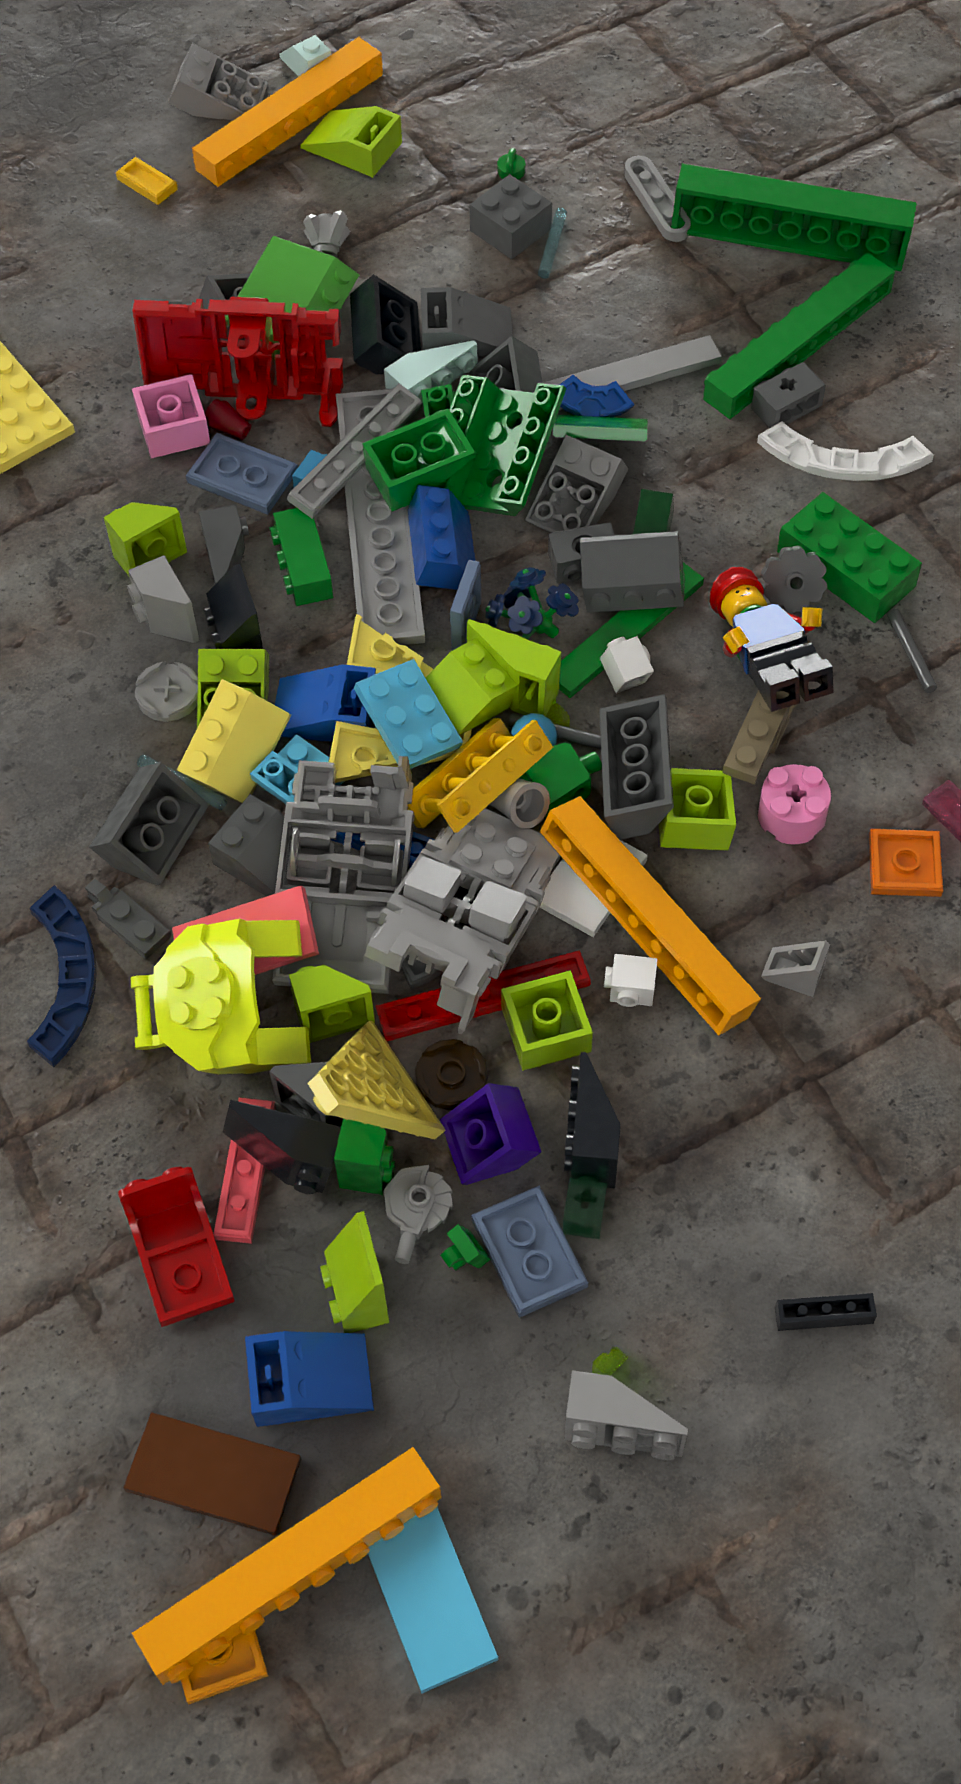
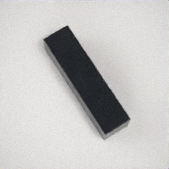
M873 1293L777 1300L775 1305L778 1331L874 1324L877 1317Z

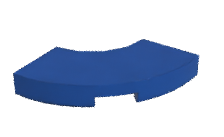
M573 374L559 384L567 388L560 407L576 416L616 417L629 411L634 406V403L616 381L605 386H592L582 382Z

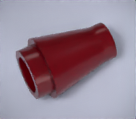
M213 400L205 412L206 420L210 427L236 436L240 440H244L251 430L252 425L226 400Z

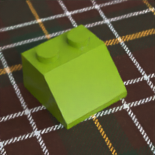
M131 502L104 517L113 557L128 576V570L163 555L169 563L187 553L180 513L175 507Z
M477 638L452 650L426 677L427 682L459 735L466 733L510 708L517 688V684Z
M326 965L317 967L306 966L300 968L296 973L289 974L297 1016L301 1027H308L310 1043L359 1029L369 1020L375 1023L369 985Z

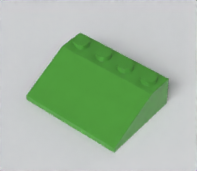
M273 236L237 297L267 298L269 302L285 303L286 313H291L293 303H298L299 307L306 308V310L329 311V309H339L340 311L359 274L334 256ZM226 315V323L230 327L229 318ZM271 319V330H270L269 341H271V342H273V343H279V341H273L272 319ZM275 350V354H280V350Z

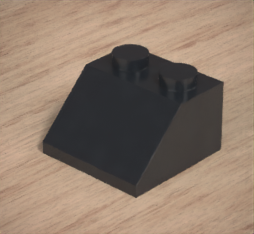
M236 564L206 593L209 605L203 608L208 627L213 625L216 632L211 633L215 649H263L258 615L241 564Z

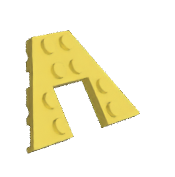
M356 614L346 665L376 668V674L414 659L425 678L432 672L433 668L423 662L424 658L405 645L397 644L389 634H380L362 622V616ZM336 721L329 762L334 763L337 770L335 783L370 776L371 765L398 767L397 762L377 729ZM471 730L460 735L463 741L462 745L470 739ZM458 749L423 764L445 760Z

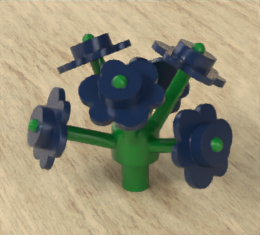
M529 567L517 573V576L509 584L510 586L504 595L497 594L494 600L489 601L485 608V618L489 619L488 625L496 628L500 616L509 618V628L514 632L522 631L524 634L521 637L527 640L535 632L537 634L545 633L550 638H554L559 633V628L552 623V615L557 612L561 617L566 615L576 616L579 612V608L576 605L579 599L566 584L562 583L557 587L552 585L548 589L549 595L546 598L550 609L546 612L542 608L534 586L543 582L546 572L545 570L539 571V569Z

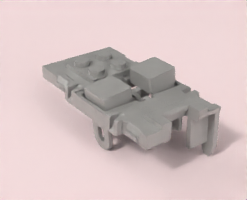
M399 756L398 767L371 765L370 772L374 788H371V786L335 785L337 770L334 763L299 760L298 772L294 774L292 795H295L294 802H286L275 894L300 885L305 888L319 955L274 969L272 981L274 985L291 986L289 974L296 973L300 968L306 966L317 967L326 965L369 985L371 993L389 994L391 968L366 957L365 953L370 937L378 926L381 927L378 924L383 908H386L387 902L409 871L414 812L408 810V804H412L414 784L411 782L412 773L408 756ZM337 832H345L343 854L334 853V843L330 842V839L336 840ZM353 833L360 834V841L365 842V846L360 848V857L350 855ZM292 836V840H291V843H290V852H289L288 868H287V884H288V885H284L285 870H286V861H287V853H288V845H289V837ZM400 844L405 845L404 851L400 850ZM332 868H341L339 893H330ZM348 869L358 870L354 894H346Z
M486 808L458 833H454L448 824L446 829L442 828L435 840H428L425 849H422L387 902L386 908H383L378 921L381 927L378 926L370 937L365 956L400 972L403 961L409 955L408 964L412 966L415 960L427 964L425 972L429 974L433 968L444 972L441 978L440 985L442 988L437 1006L461 1017L458 1033L462 1034L474 1016L479 996L483 995L491 981L489 977L498 979L540 908L545 894L544 890L551 879L549 876L561 856L541 833L530 828H519L510 819ZM459 886L469 890L463 900L453 897ZM440 913L449 918L447 923L440 920L442 915ZM522 916H525V919L523 920L522 924L517 930L518 922L520 921ZM461 922L471 926V928L464 925V927L461 930L457 927H454V925Z

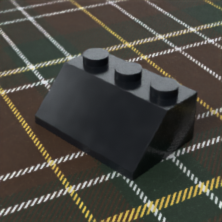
M374 274L350 293L353 361L360 367L366 368L376 375L384 374L386 367L406 354L421 351L417 301Z

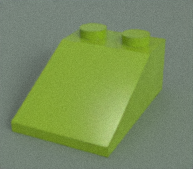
M364 1211L358 1212L324 1250L327 1264L320 1266L325 1288L333 1287L336 1299L329 1301L334 1324L342 1322L344 1333H354L389 1323L384 1284Z

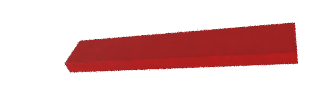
M580 950L502 971L497 980L489 977L491 981L483 995L479 996L473 1018L501 1011V989L570 970L577 989L590 986L591 979ZM441 988L375 1006L382 1033L387 1042L460 1022L461 1017L437 1006Z

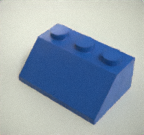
M418 485L407 509L416 585L458 590L468 560L475 561L469 512L449 489Z

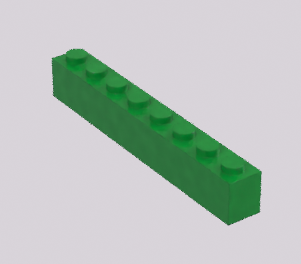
M869 252L859 260H854L840 275L833 276L822 289L814 291L804 303L793 307L786 317L779 322H774L759 338L752 339L741 352L733 354L723 366L711 371L704 381L703 400L728 419L733 418L752 403L754 387L765 380L768 381L781 374L785 369L804 362L890 294L895 270Z

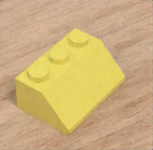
M221 679L177 771L201 785L243 803L249 794H253L257 783L251 779L250 773L272 750H275L291 714L254 693Z

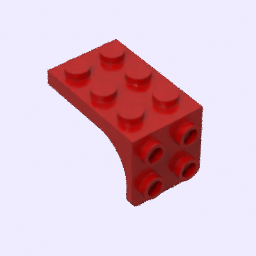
M173 1167L164 1171L161 1176L149 1180H134L118 1191L161 1327L235 1302L191 1167Z

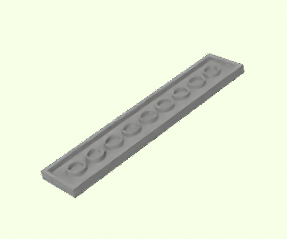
M392 389L336 394L340 441ZM364 465L345 484L357 614L362 616V622L382 635L385 633L389 634L399 645L425 643L419 585H416L407 511L409 505L391 512Z

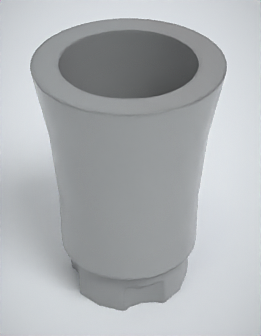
M518 778L489 805L506 815L517 827L528 829L536 826L543 820L549 809L550 797L547 789L542 784Z

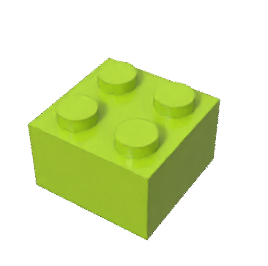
M671 768L674 808L659 823L660 847L728 851L736 828L731 776L723 774L721 770Z
M571 970L501 989L502 1011L522 1071L581 1055V1052H592L593 1032Z

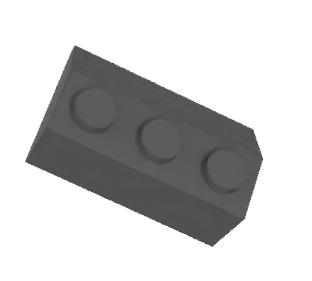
M678 531L580 538L582 589L587 613L684 607L685 575Z
M159 762L140 767L89 848L113 868L156 886L160 885L209 804L163 763Z

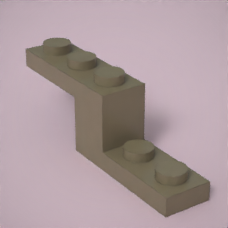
M758 690L725 761L723 774L755 785L768 754H775L796 705L771 712ZM784 691L776 692V699L785 698L789 694Z

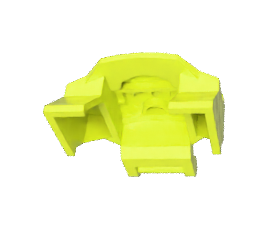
M239 918L208 925L203 923L187 926L166 948V953L154 966V974L138 975L130 978L131 989L135 990L138 1037L134 1038L135 1049L148 1050L168 1046L176 1055L196 1070L213 1074H251L269 1071L274 1066L311 1063L308 1027L258 1028L260 1018L255 990L254 958L301 957L302 947L299 921H246ZM153 988L157 1035H152L149 989Z

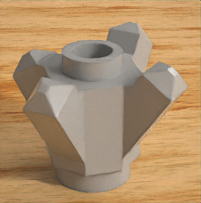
M340 210L334 212L333 215L324 213L318 216L312 214L306 216L303 221L306 227L304 233L310 241L312 249L337 258L340 246L351 232L346 226L348 217L345 212Z

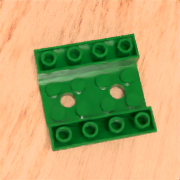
M462 375L450 407V412L474 449L476 457L440 484L438 488L449 489L465 509L516 516L525 507L567 388L564 385L537 383L534 393L499 389L487 377ZM523 417L521 424L513 429L515 421ZM502 475L500 483L492 487L494 479Z

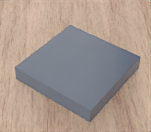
M468 560L450 609L452 650L467 643V622L469 619L476 620L481 605V565L477 561Z

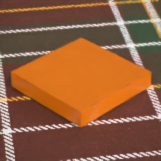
M870 829L871 894L942 896L943 879L940 831Z

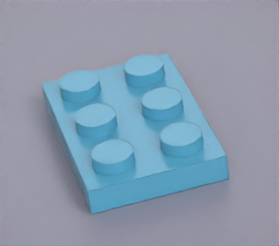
M414 659L356 682L354 690L397 764L399 756H408L410 769L461 747L463 741Z

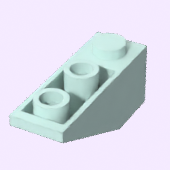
M472 340L408 353L384 369L385 389H393L399 383L422 400V389L451 384L454 380L474 368L478 363L477 343Z

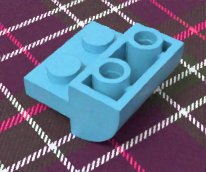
M296 734L278 754L272 750L250 773V776L255 783L286 804V802H294L295 795H292L294 774L298 772L299 760L329 762V757ZM344 781L337 782L335 785L340 786Z

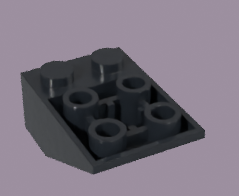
M581 1052L580 1066L572 1065L564 1171H571V1185L615 1188L621 1124L587 1053Z

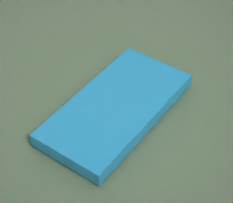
M438 1507L422 1518H418L417 1515L403 1524L404 1529L398 1535L387 1541L381 1538L369 1546L370 1551L368 1553L421 1693L498 1660V1655Z

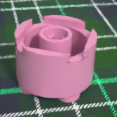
M795 764L774 767L769 771L762 786L758 807V820L765 832L768 830L781 843L803 844L812 840L814 835L823 829L831 801V791L823 777L822 771L814 766L807 767Z

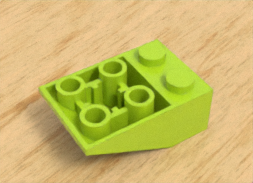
M378 106L330 110L303 141L301 149L374 177L402 143L401 116Z
M469 619L467 622V642L477 638L517 684L510 709L522 715L536 713L547 716L559 693L561 651L553 649L548 645H541L524 639L517 634H510L493 628L488 624Z
M198 649L197 728L221 679L268 701L269 654L265 649Z

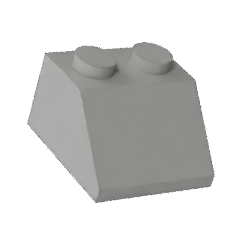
M164 555L128 570L131 584L127 585V589L133 602L136 603L132 605V609L139 623L145 622L150 632L191 643L200 641L192 602Z

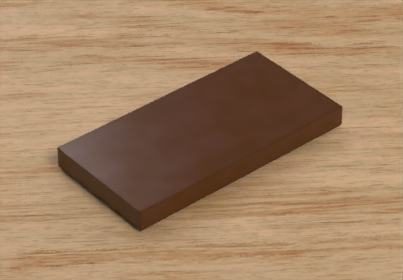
M151 1412L123 1488L126 1492L276 1536L301 1462V1456Z

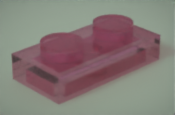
M947 780L926 795L922 805L961 842V790L952 781Z

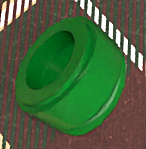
M510 148L508 154L501 156L497 161L499 177L504 179L510 174L519 180L524 176L525 160L517 154L515 148Z

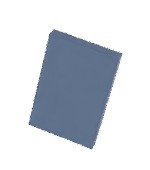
M216 433L186 474V480L191 485L268 515L292 481V475L297 470L298 465Z
M540 1185L471 1215L472 1222L519 1318L588 1288V1281Z

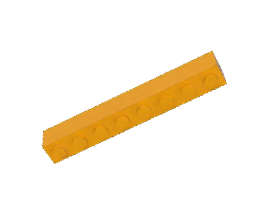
M357 37L194 146L192 151L195 170L219 187L383 75L382 52L362 38Z
M581 796L551 809L540 833L650 958H658L657 966L717 1035L719 1036L747 1020L761 998L708 940L707 936L691 921L683 909L675 903L662 886L641 865L639 860L624 846L616 834L599 818L596 812Z
M412 1447L132 1632L134 1639L162 1685L168 1681L171 1684L181 1681L192 1672V1665L205 1656L207 1659L218 1656L228 1648L229 1640L241 1632L243 1635L254 1632L265 1622L264 1617L277 1608L279 1611H283L294 1605L300 1599L299 1593L311 1585L315 1588L322 1586L335 1575L334 1570L347 1561L349 1564H353L361 1560L369 1553V1546L381 1538L384 1541L392 1539L404 1529L403 1524L417 1515L418 1518H422L431 1513L438 1506L439 1503L437 1501L442 1498L440 1486L415 1448Z

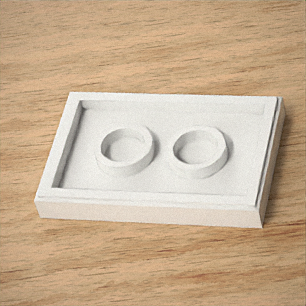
M621 841L643 866L647 861L648 855ZM562 859L550 876L551 879L544 890L545 894L540 908L594 937L610 912L566 861Z

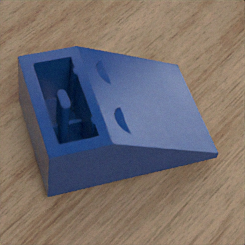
M342 664L280 678L274 705L291 714L281 737L294 738L297 734L303 739L332 742L336 721L371 728L372 719L357 696L354 686L356 682L375 675L376 668Z
M282 1331L245 1336L251 1410L256 1427L374 1411L365 1334Z

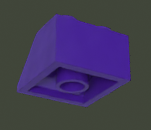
M488 1083L440 1119L441 1124L446 1130L444 1134L461 1185L472 1184L515 1171L541 1153L519 1087Z

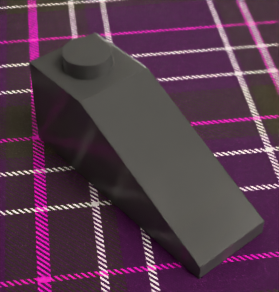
M236 504L199 512L215 584L234 565L241 563L245 551L243 536L249 535L246 517H239Z

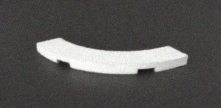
M783 421L759 434L757 443L769 453L795 468L818 476L838 480L871 481L892 478L920 469L931 463L934 456L914 436L896 444L878 448L875 452L858 453V450L832 447V450L814 445L813 440L792 430Z

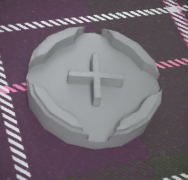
M160 662L146 668L137 678L135 689L136 702L142 713L153 720L164 722L179 720L189 715L197 707L198 677L193 669L179 662H174L175 664Z

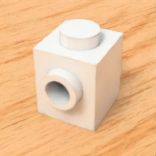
M638 636L628 640L625 637H619L607 644L608 648L600 657L616 693L645 683L654 672L650 664V654L647 648L641 645Z
M615 954L613 967L606 966L604 988H611L610 1002H617L626 1007L636 1005L652 1006L658 958Z

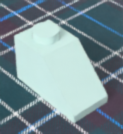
M314 35L280 53V58L299 77L329 57L331 50Z

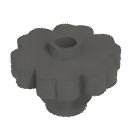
M801 546L784 547L779 552V558L769 557L761 571V576L765 581L763 585L764 595L770 604L783 606L788 613L802 612V607H808L809 601L818 602L821 600L823 592L827 588V583L823 578L827 569L815 552L805 553Z

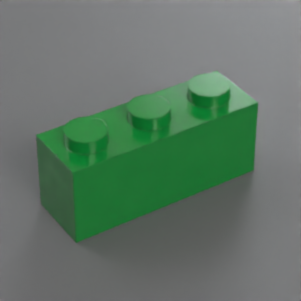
M298 508L273 513L275 526L269 527L273 546H280V551H276L280 570L286 569L287 575L283 576L286 594H293L296 606L333 599L331 576L314 517L311 519Z

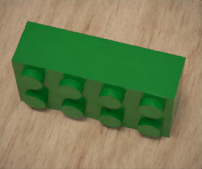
M824 492L819 494L780 529L777 552L779 553L784 547L801 546L805 553L815 552L827 569L823 576L827 583V589L874 624L917 585L922 562Z

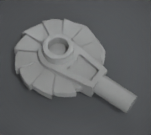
M429 1165L401 1169L384 1189L387 1217L391 1222L400 1227L401 1239L395 1261L401 1264H409L415 1241L420 1239L422 1232L428 1230L429 1233L439 1226L441 1222L444 1224L449 1210H452L453 1207L452 1189L444 1181L442 1175L429 1172Z

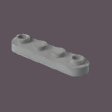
M645 156L630 157L625 162L624 176L658 230L669 241L679 242L685 240L689 236L687 231L691 226V221L684 209L681 208L680 216L684 220L685 225L679 229L671 228L675 196L649 158Z

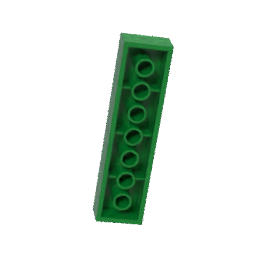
M682 163L676 187L671 228L679 229L685 225L684 220L680 216L681 208H683L691 221V226L687 231L689 236L848 263L859 260L869 252L893 270L902 271L913 228L917 202Z

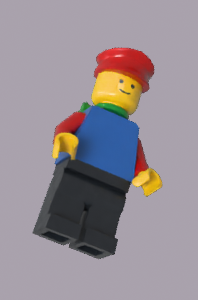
M731 567L722 572L713 582L710 591V605L715 613H718L722 619L727 620L733 627L723 636L725 641L723 652L727 657L733 658L737 656L746 675L748 674L754 681L770 711L774 712L800 704V695L806 702L834 693L833 666L827 659H821L812 642L807 641L806 635L814 630L815 627H821L823 608L802 607V617L800 618L785 612L777 604L767 605L763 597L764 588L751 570L744 567ZM808 682L821 684L818 688L808 689ZM784 691L789 694L785 698L776 699V692Z

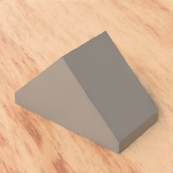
M825 940L772 947L761 977L765 981L813 997L825 967L830 944Z

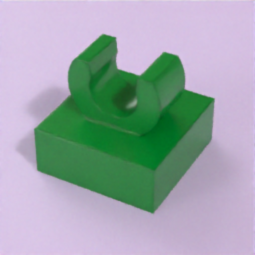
M457 1224L446 1233L454 1245L447 1248L440 1256L449 1268L453 1267L454 1270H458L468 1263L480 1269L491 1260L469 1229Z

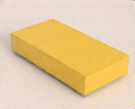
M136 156L116 171L118 181L157 205L178 190L176 181Z

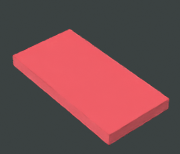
M301 885L172 927L175 940L187 926L203 923L208 925L239 918L246 921L298 920L300 923L302 956L254 958L255 975L319 955L306 890Z

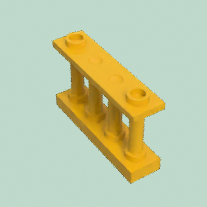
M493 718L413 788L412 804H408V810L414 812L413 823L417 828H425L441 813L454 833H458L553 748L537 720H531L514 736H511L501 718Z

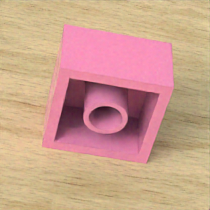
M192 374L132 388L137 415L150 458L193 449L210 443L206 416Z

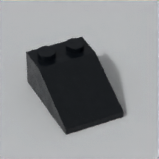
M230 1100L223 1133L285 1184L294 1186V1189L298 1192L314 1194L316 1192L323 1193L332 1170L341 1127Z

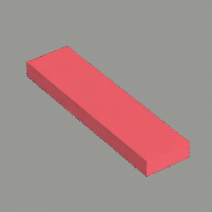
M238 1098L239 1102L271 1110L276 1109L275 1101ZM233 1140L230 1142L213 1235L215 1240L252 1244L265 1167Z

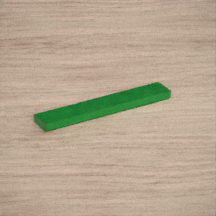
M683 562L685 601L703 586L704 577ZM677 607L619 611L561 660L559 690L569 698L573 697L604 670L600 657L608 648L607 644L619 637H625L628 640L638 636L641 639Z

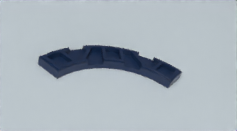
M54 885L29 909L31 914L48 931L57 949L59 988L56 1000L51 1005L44 1021L27 1040L28 1046L53 1067L68 1053L87 1021L94 999L97 975L94 949L87 928L76 907Z

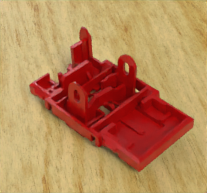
M230 297V300L210 299L208 309L203 308L202 299H196V302H192V305L169 304V301L134 300L132 311L144 385L192 374L196 389H204L206 396L237 397L236 411L246 420H256L265 414L268 399L302 400L304 394L321 395L319 420L322 427H331L337 421L336 394H340L344 386L343 359L327 358L325 340H332L334 347L339 345L341 335L339 309H329V311L306 310V308L299 307L298 303H293L291 313H286L285 303L269 302L267 298ZM226 315H228L229 318V335L227 332ZM271 319H272L273 341H279V343H273V342L269 341L270 330H271ZM222 347H227L228 352H222ZM275 350H280V354H275ZM230 355L234 357L236 376L239 379V383H233ZM275 371L277 376V385H274ZM250 398L257 400L254 409L246 408L247 400Z

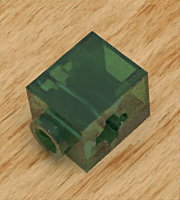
M588 1176L569 1179L563 1218L564 1234L600 1239L607 1183H601L598 1179ZM582 1202L590 1203L588 1209L581 1208Z

